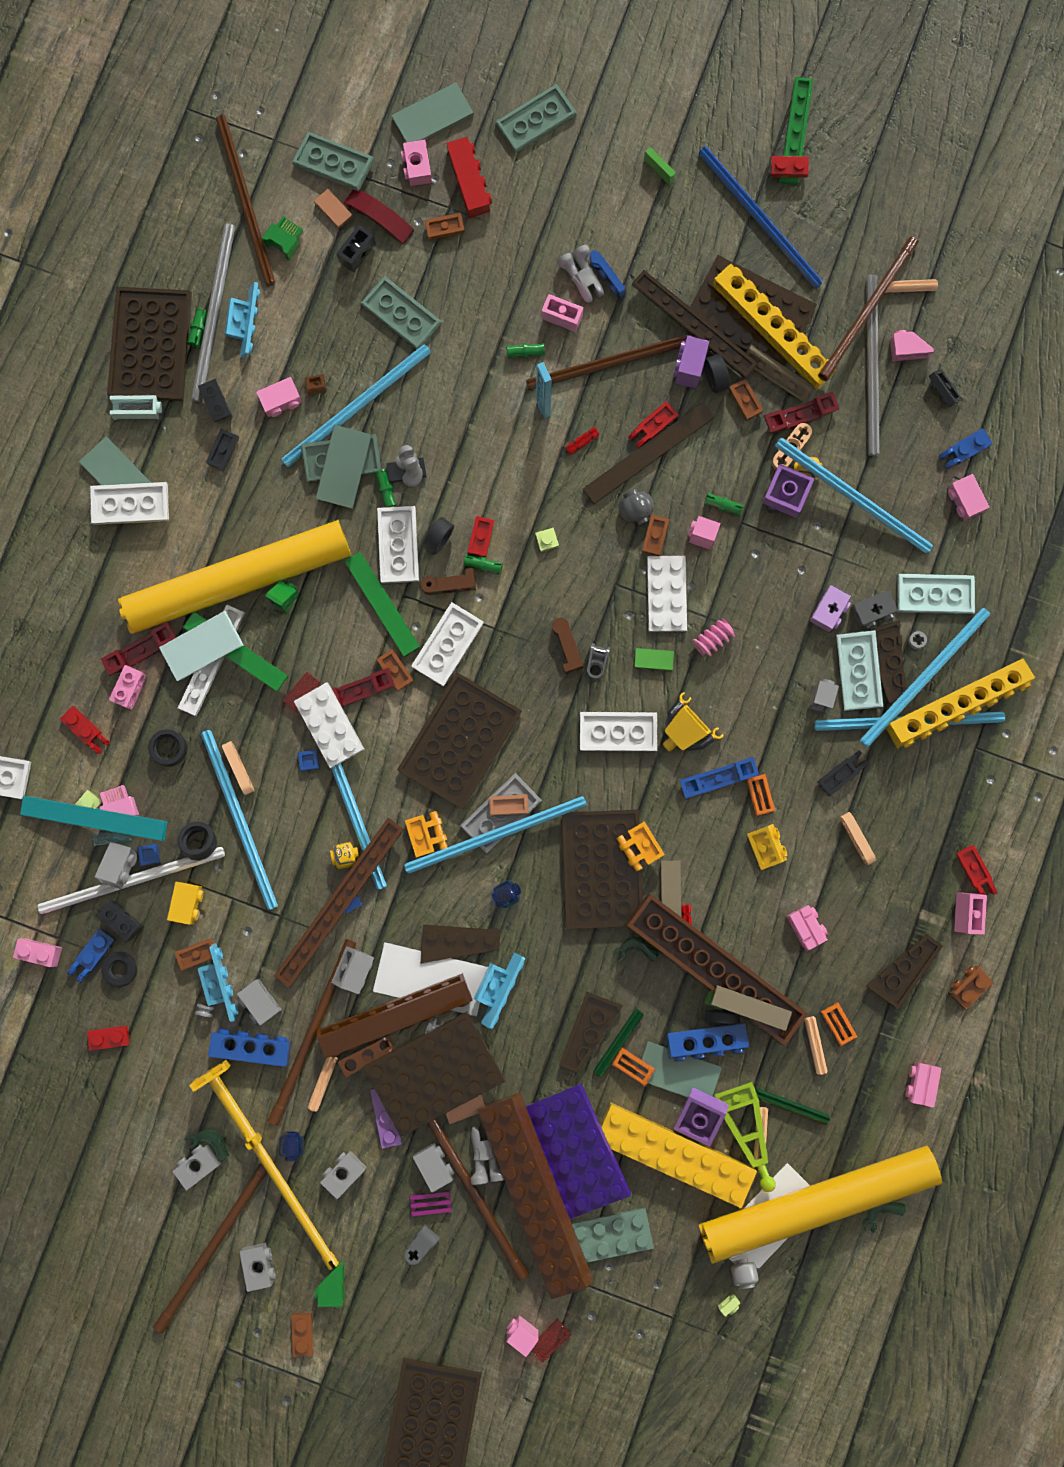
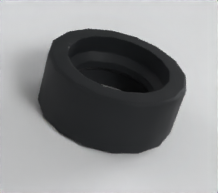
M717 354L705 358V373L712 391L718 393L729 389V374L722 356Z
M443 517L439 518L427 533L422 547L436 555L450 538L454 530V524Z
M169 729L160 730L155 733L150 739L148 746L149 754L155 762L170 767L183 761L188 748L184 737L176 731ZM164 737H173L179 744V752L171 759H164L157 752V744Z
M204 822L187 824L180 831L177 840L178 846L184 855L191 860L197 861L212 855L217 845L215 833ZM197 832H205L208 835V842L205 846L195 851L188 849L187 840L190 836Z

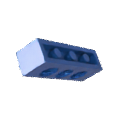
M745 1024L674 1032L665 1035L669 1059L674 1058L675 1062L684 1061L687 1056L701 1059L706 1058L705 1054L713 1053V1057L723 1056L726 1051H732V1054L744 1053V1049L749 1047ZM723 1036H728L731 1039L730 1046L723 1044ZM704 1038L711 1040V1048L704 1047ZM688 1040L692 1043L693 1048L691 1051H687L684 1048V1041Z
M218 1029L217 1032L211 1033L208 1057L284 1067L289 1065L292 1041H287V1037L276 1036L275 1039H270L266 1034H256V1037L248 1036L249 1032L237 1031V1034H231L228 1029ZM229 1039L235 1041L236 1046L234 1050L227 1047ZM248 1042L254 1043V1052H249L246 1049ZM267 1044H271L274 1047L273 1055L266 1053L265 1048Z

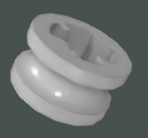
M916 631L909 637V645L915 650L922 649L927 643V637L921 631ZM915 636L923 640V642H920V645H917V642H913V639L916 638Z
M197 1004L198 1010L195 1011V1014L205 1017L213 1016L211 1011L215 1007Z

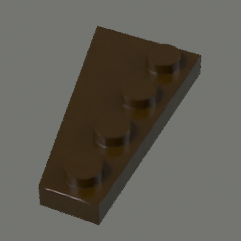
M900 620L867 630L876 631L881 686L887 704L896 702L907 690Z
M423 925L420 964L499 950L501 930Z
M925 934L870 981L866 987L899 1010L943 945Z
M586 991L559 1066L578 1073L623 1005Z

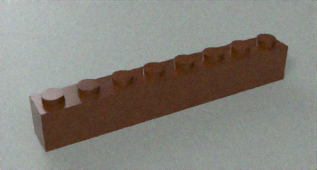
M462 973L317 1030V1040L325 1058L337 1057L346 1050L357 1049L364 1043H372L382 1036L393 1035L402 1028H410L420 1021H428L438 1014H446L456 1007H464L473 999Z

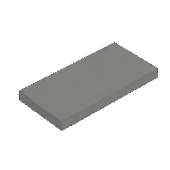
M516 773L492 795L528 794L529 813L542 801ZM488 798L460 827L471 838L524 819L528 814L490 816ZM503 838L480 846V848L487 854Z

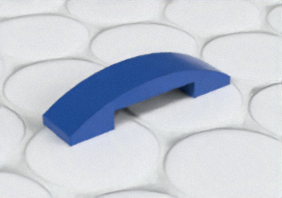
M750 757L679 781L686 799L758 776L759 772L754 757Z

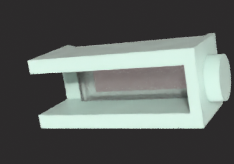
M156 395L110 396L113 404V410H110V415L113 420L159 419V413H162V403L158 401Z

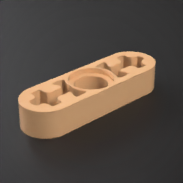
M806 423L797 425L786 441L796 444L797 449L801 450L812 434L811 427ZM805 429L806 435H803L800 440L796 439L800 431ZM780 450L772 460V466L775 470L779 466L777 464L778 460H781L785 454ZM787 456L784 466L788 467L793 459Z
M232 741L223 744L224 753L243 793L247 795L253 792V785Z
M848 812L840 816L841 822L863 862L867 866L876 862V857L852 814Z

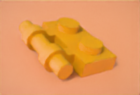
M437 811L429 813L431 821L428 822L425 821L424 815L405 820L416 858L435 852L433 844L436 843L439 844L440 850L448 848L446 844L447 837L446 834H443L441 828L442 821L441 818H438ZM428 828H434L435 838L430 837Z
M645 821L628 831L631 837L628 841L625 840L623 835L616 838L620 845L618 847L621 851H624L629 859L627 862L630 866H633L636 872L642 869L639 861L643 858L647 865L665 855ZM634 843L640 852L637 856H635L630 848Z

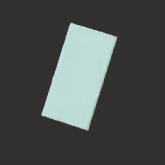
M898 574L897 612L974 614L975 578L974 576Z
M223 611L159 648L177 681H180L244 645L226 611Z
M876 631L837 635L844 711L883 707Z

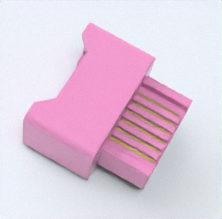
M124 785L100 793L103 805L99 809L139 816L134 797H128Z

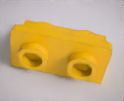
M773 824L747 834L761 870L787 860V851L781 845L779 840L780 833L776 827L774 828Z

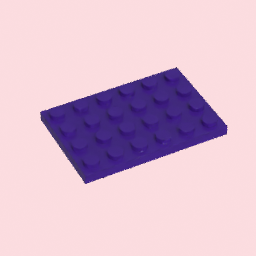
M582 1083L526 1106L570 1219L631 1195Z

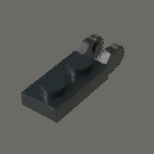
M860 750L843 760L817 781L828 797L858 775L859 771L869 764L868 760L862 761L857 767L852 764L853 760L861 756Z

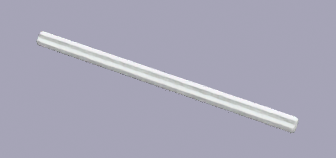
M218 847L212 855L200 861L191 860L186 857L129 875V879L122 889L225 856L224 849ZM106 884L97 885L38 904V911L40 914H45L121 889Z

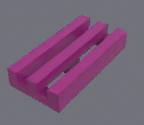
M450 1191L410 1195L412 1216L452 1211ZM446 1196V1200L415 1203L417 1199ZM445 1204H447V1207H443V1208L416 1210V1208H418V1207H427V1206H436V1205H445Z

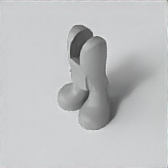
M582 245L574 250L572 255L571 253L564 254L556 262L560 268L565 269L570 274L571 280L576 284L582 298L588 304L593 299L587 287L592 286L598 298L604 296V291L594 275L593 268L588 263L589 247ZM574 260L577 262V264H578L579 267L581 268V270H580L579 272H578V270H577V268H576V266H575Z
M409 445L402 446L396 458V465L399 469L406 470L402 477L403 483L408 487H415L422 480L423 472L413 448Z
M472 1127L471 1139L474 1149L475 1173L471 1177V1185L488 1183L485 1160L489 1162L490 1182L505 1180L488 1136L486 1141H480L478 1127Z

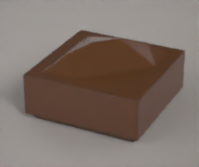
M324 374L305 377L308 395L327 392Z

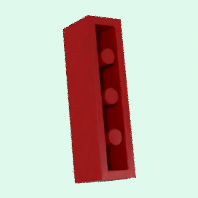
M468 137L447 142V152L469 218L490 212L492 199L490 193L486 194L485 187L487 185L484 176L481 177L479 173L481 171L479 160H475L473 155L476 154L473 142L469 143Z

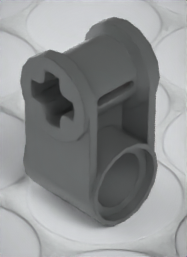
M592 643L586 670V676L590 681L597 682L602 678L611 647H598ZM598 668L600 674L594 676L590 673V669Z
M426 1225L420 1229L405 1251V1260L411 1265L418 1264L440 1238ZM410 1250H411L412 1252H414L415 1250H417V1251H418V1253H417L418 1258H417V1257L411 1258V1257H410V1255H411Z

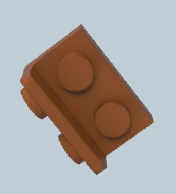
M970 966L964 972L965 976L961 980L957 979L950 986L951 990L948 993L965 1010L994 983L982 971L981 966Z

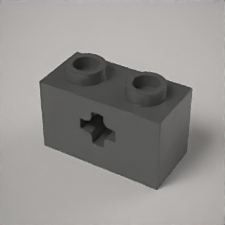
M889 590L855 603L850 607L859 628L865 626L866 629L877 625L876 621L883 619V622L894 618L893 614L898 611ZM872 609H874V610H875V609H878L879 612H878V613H876V612H873V613H872L871 610H872Z

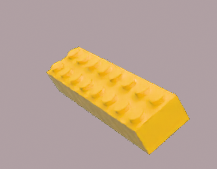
M610 1102L600 1126L612 1150L742 1208L757 1173L755 1168Z

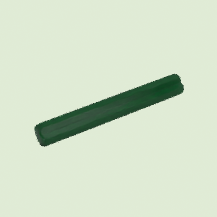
M635 1009L593 1070V1073L601 1078L644 1016L640 1010Z
M759 1088L756 1090L760 1101L824 1125L829 1123L830 1115Z

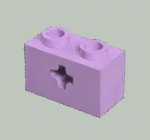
M830 585L813 613L810 622L828 632L833 628L837 629L842 620L839 618L841 613H845L851 604L848 602L851 596ZM831 606L834 607L833 613L829 612Z

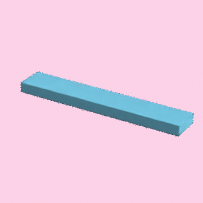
M544 362L536 366V404L542 417L545 419L550 416L552 379Z

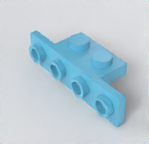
M254 282L249 287L247 302L230 298L228 303L224 336L242 340L240 358L243 359L251 353L253 346L250 341L255 331V325H253V319L257 315L255 304L260 294L257 282Z
M214 943L210 946L213 964L199 967L198 973L207 1005L211 1006L225 1002L229 1020L234 1022L238 1015V1007L232 1001L233 989L227 983L228 971L226 966L222 965V950Z
M517 953L513 954L506 970L492 963L489 964L473 998L489 1006L481 1024L489 1029H493V1026L498 1022L500 1011L507 1002V996L515 985V979L519 971L523 968L525 958Z

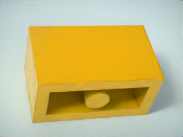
M175 882L167 920L194 925L200 913L197 910L198 904L202 902L204 891H201L202 886Z

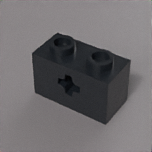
M358 224L336 253L339 263L354 273L375 246L374 235Z
M216 379L198 386L213 422H218L232 416Z
M109 901L97 915L124 941H132L144 927L116 901Z

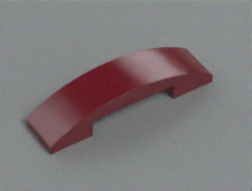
M352 190L344 201L345 205L358 214L362 213L388 231V235L401 244H404L414 231L393 210L361 190L359 192Z
M830 392L792 408L764 415V419L770 433H776L795 428L801 423L815 421L840 408L834 393Z
M165 622L151 630V633L101 658V661L109 676L121 672L125 665L132 667L161 651L159 647L175 639L176 636L169 623Z
M389 668L370 674L371 676L344 686L332 688L341 707L372 697L394 687L395 684Z

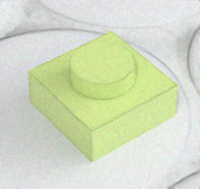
M554 528L535 533L540 552L559 547Z
M87 790L75 805L99 809L103 802L91 791Z
M732 1292L718 1307L726 1317L728 1314L732 1315L738 1310L740 1302Z

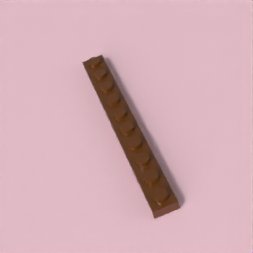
M389 817L386 819L274 975L277 979L288 987L294 984L404 831L403 827Z

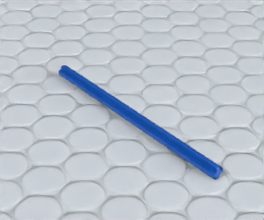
M707 146L699 150L700 157L813 288L817 289L820 287L823 280Z

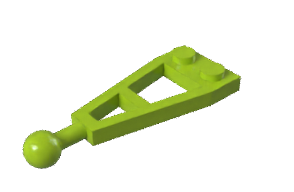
M753 1082L715 1094L717 1099L729 1104L724 1119L752 1167H758L762 1178L760 1180L761 1189L765 1192H772L776 1187V1182L769 1176L765 1166L769 1161L760 1103ZM753 1103L757 1131L742 1136L728 1112ZM759 1138L762 1158L755 1159L746 1142Z

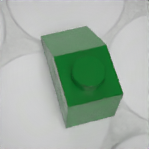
M279 581L267 592L265 597L271 604L288 613L299 593L295 590L297 587L287 581L285 584Z
M341 1261L320 1282L318 1288H315L314 1297L315 1301H318V1307L343 1306L345 1261Z

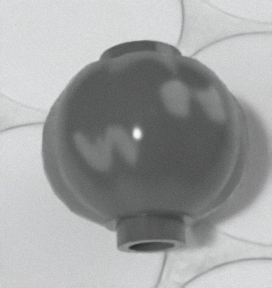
M637 489L624 494V499L619 504L621 517L629 523H637L638 526L648 522V517L654 510L652 497L644 491L638 492Z

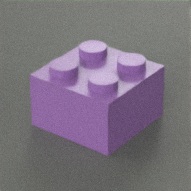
M687 336L686 342L682 341L673 377H676L675 384L697 389L709 341Z
M779 464L762 504L797 518L815 478Z
M692 1087L676 1120L674 1130L710 1147L727 1113L729 1104Z

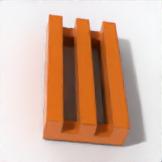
M763 774L747 779L746 782L755 815L759 816L775 812L766 775ZM760 779H762L770 809H766L759 784ZM752 781L755 782L762 811H759Z
M838 1002L820 1011L840 1047L857 1038ZM834 1009H837L839 1015L841 1016L843 1022L845 1023L847 1029L851 1034L850 1037H848V1035L846 1034L835 1012L833 1011ZM827 1013L831 1014L842 1036L844 1037L843 1041L841 1040Z
M621 1048L612 1064L644 1086L648 1084V1080L651 1079V1075L656 1070L624 1048ZM623 1054L648 1069V1073L622 1057ZM622 1061L626 1065L630 1066L631 1068L645 1076L644 1080L639 1076L635 1075L634 1073H632L631 1071H629L628 1069H626L625 1067H623L622 1065H620L618 1062Z

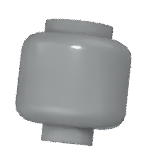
M748 1258L736 1260L737 1264L731 1266L733 1284L739 1286V1289L755 1287V1283L759 1281L756 1264L748 1262Z

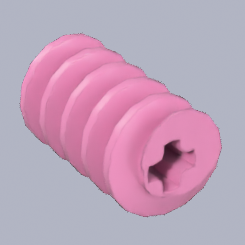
M722 618V621H716V626H710V631L705 630L704 635H698V640L693 639L692 643L703 657L704 654L711 657V649L717 652L716 645L723 647L722 640L728 643L729 635L733 638L736 636L732 627Z

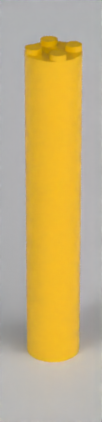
M336 520L123 596L118 599L121 607L119 611L122 619H127L128 630L130 634L352 555L340 522Z
M926 1145L698 1224L702 1236L705 1235L702 1239L705 1248L710 1251L708 1252L710 1261L714 1264L941 1185L942 1178L937 1162Z

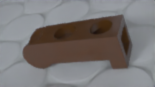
M465 569L466 575L441 578L424 577L421 581V588L428 595L476 590L474 569Z
M564 618L555 619L552 624V631L558 636L567 662L562 666L564 673L567 674L582 669L583 663L568 621Z
M389 1036L339 1060L338 1064L345 1077H348L361 1070L364 1065L393 1051L395 1048Z

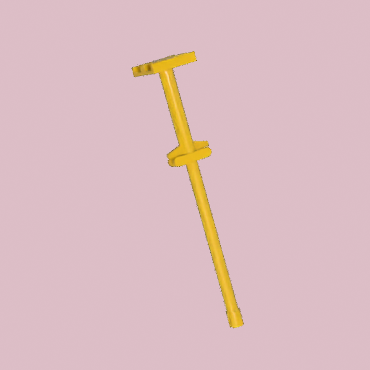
M225 1059L199 1078L194 1079L189 1085L194 1092L209 1082L245 1138V1146L249 1151L253 1149L322 1256L325 1265L331 1270L333 1266L329 1261H332L335 1267L339 1262L332 1251L326 1246L260 1143L262 1140L261 1135L258 1132L255 1133L220 1079L219 1075L228 1070L232 1065L229 1059Z

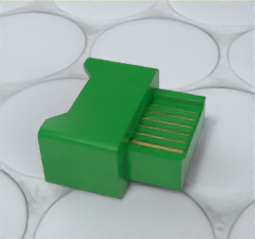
M283 216L277 225L274 223L270 225L262 236V241L266 246H274L285 253V258L290 260L300 246L298 239L303 234V229Z

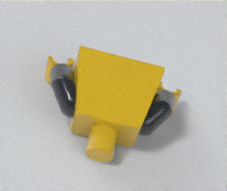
M685 693L680 695L679 701H676L667 713L665 733L669 738L663 742V745L668 751H672L676 746L682 751L685 749L689 751L704 749L713 743L714 740L723 737V734L719 737L715 735V731L719 728L710 731L687 706L691 697L688 701H684L682 697Z

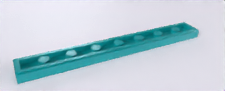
M23 796L20 815L160 841L165 840L168 822L31 796Z

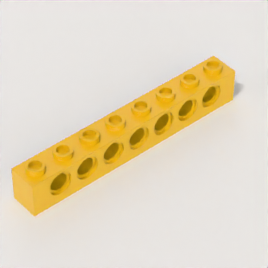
M730 264L714 278L712 286L814 386L813 388L816 391L827 382L821 380L818 374L829 359L826 360L821 355V351L808 342L805 334L799 333L795 329L792 321L786 320L782 316V312L778 307H773L769 303V299L765 294L759 293L754 283L747 280L738 267ZM732 284H737L740 288L734 289ZM750 297L753 299V302H747L745 298ZM763 310L766 312V315H760L758 311ZM776 323L778 324L779 328L775 329L771 326V324ZM784 337H790L792 342H787ZM797 350H803L806 355L798 354ZM810 363H816L819 368H812Z
M1021 659L889 723L886 730L897 749L902 746L907 748L913 745L915 740L919 738L921 740L928 738L932 735L931 732L935 730L940 732L946 729L948 724L953 721L955 724L965 719L966 715H975L986 705L991 707L1003 697L1004 699L1010 698L1019 689L1021 691L1028 689L1032 686L1030 683L1035 679V676L1025 660ZM1007 678L1013 679L1015 684L1010 683ZM991 686L996 687L998 692L993 691ZM974 694L980 695L982 700L976 699ZM958 702L963 703L965 705V708H961L958 705ZM941 710L947 711L949 716H944ZM924 718L930 719L932 724H927ZM907 727H913L916 732H910Z

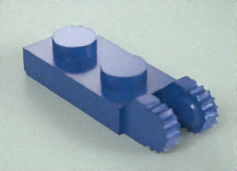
M596 250L590 252L589 257L592 266L595 269H600L598 273L604 281L607 279L610 283L609 288L614 295L617 294L620 299L626 295L625 287L600 252Z
M982 428L941 453L939 458L944 459L950 454L954 455L955 459L947 462L945 465L946 469H949L985 450L993 443Z
M99 928L75 959L76 962L72 964L67 974L72 976L79 966L82 965L85 969L76 981L79 983L83 982L113 945L115 939Z

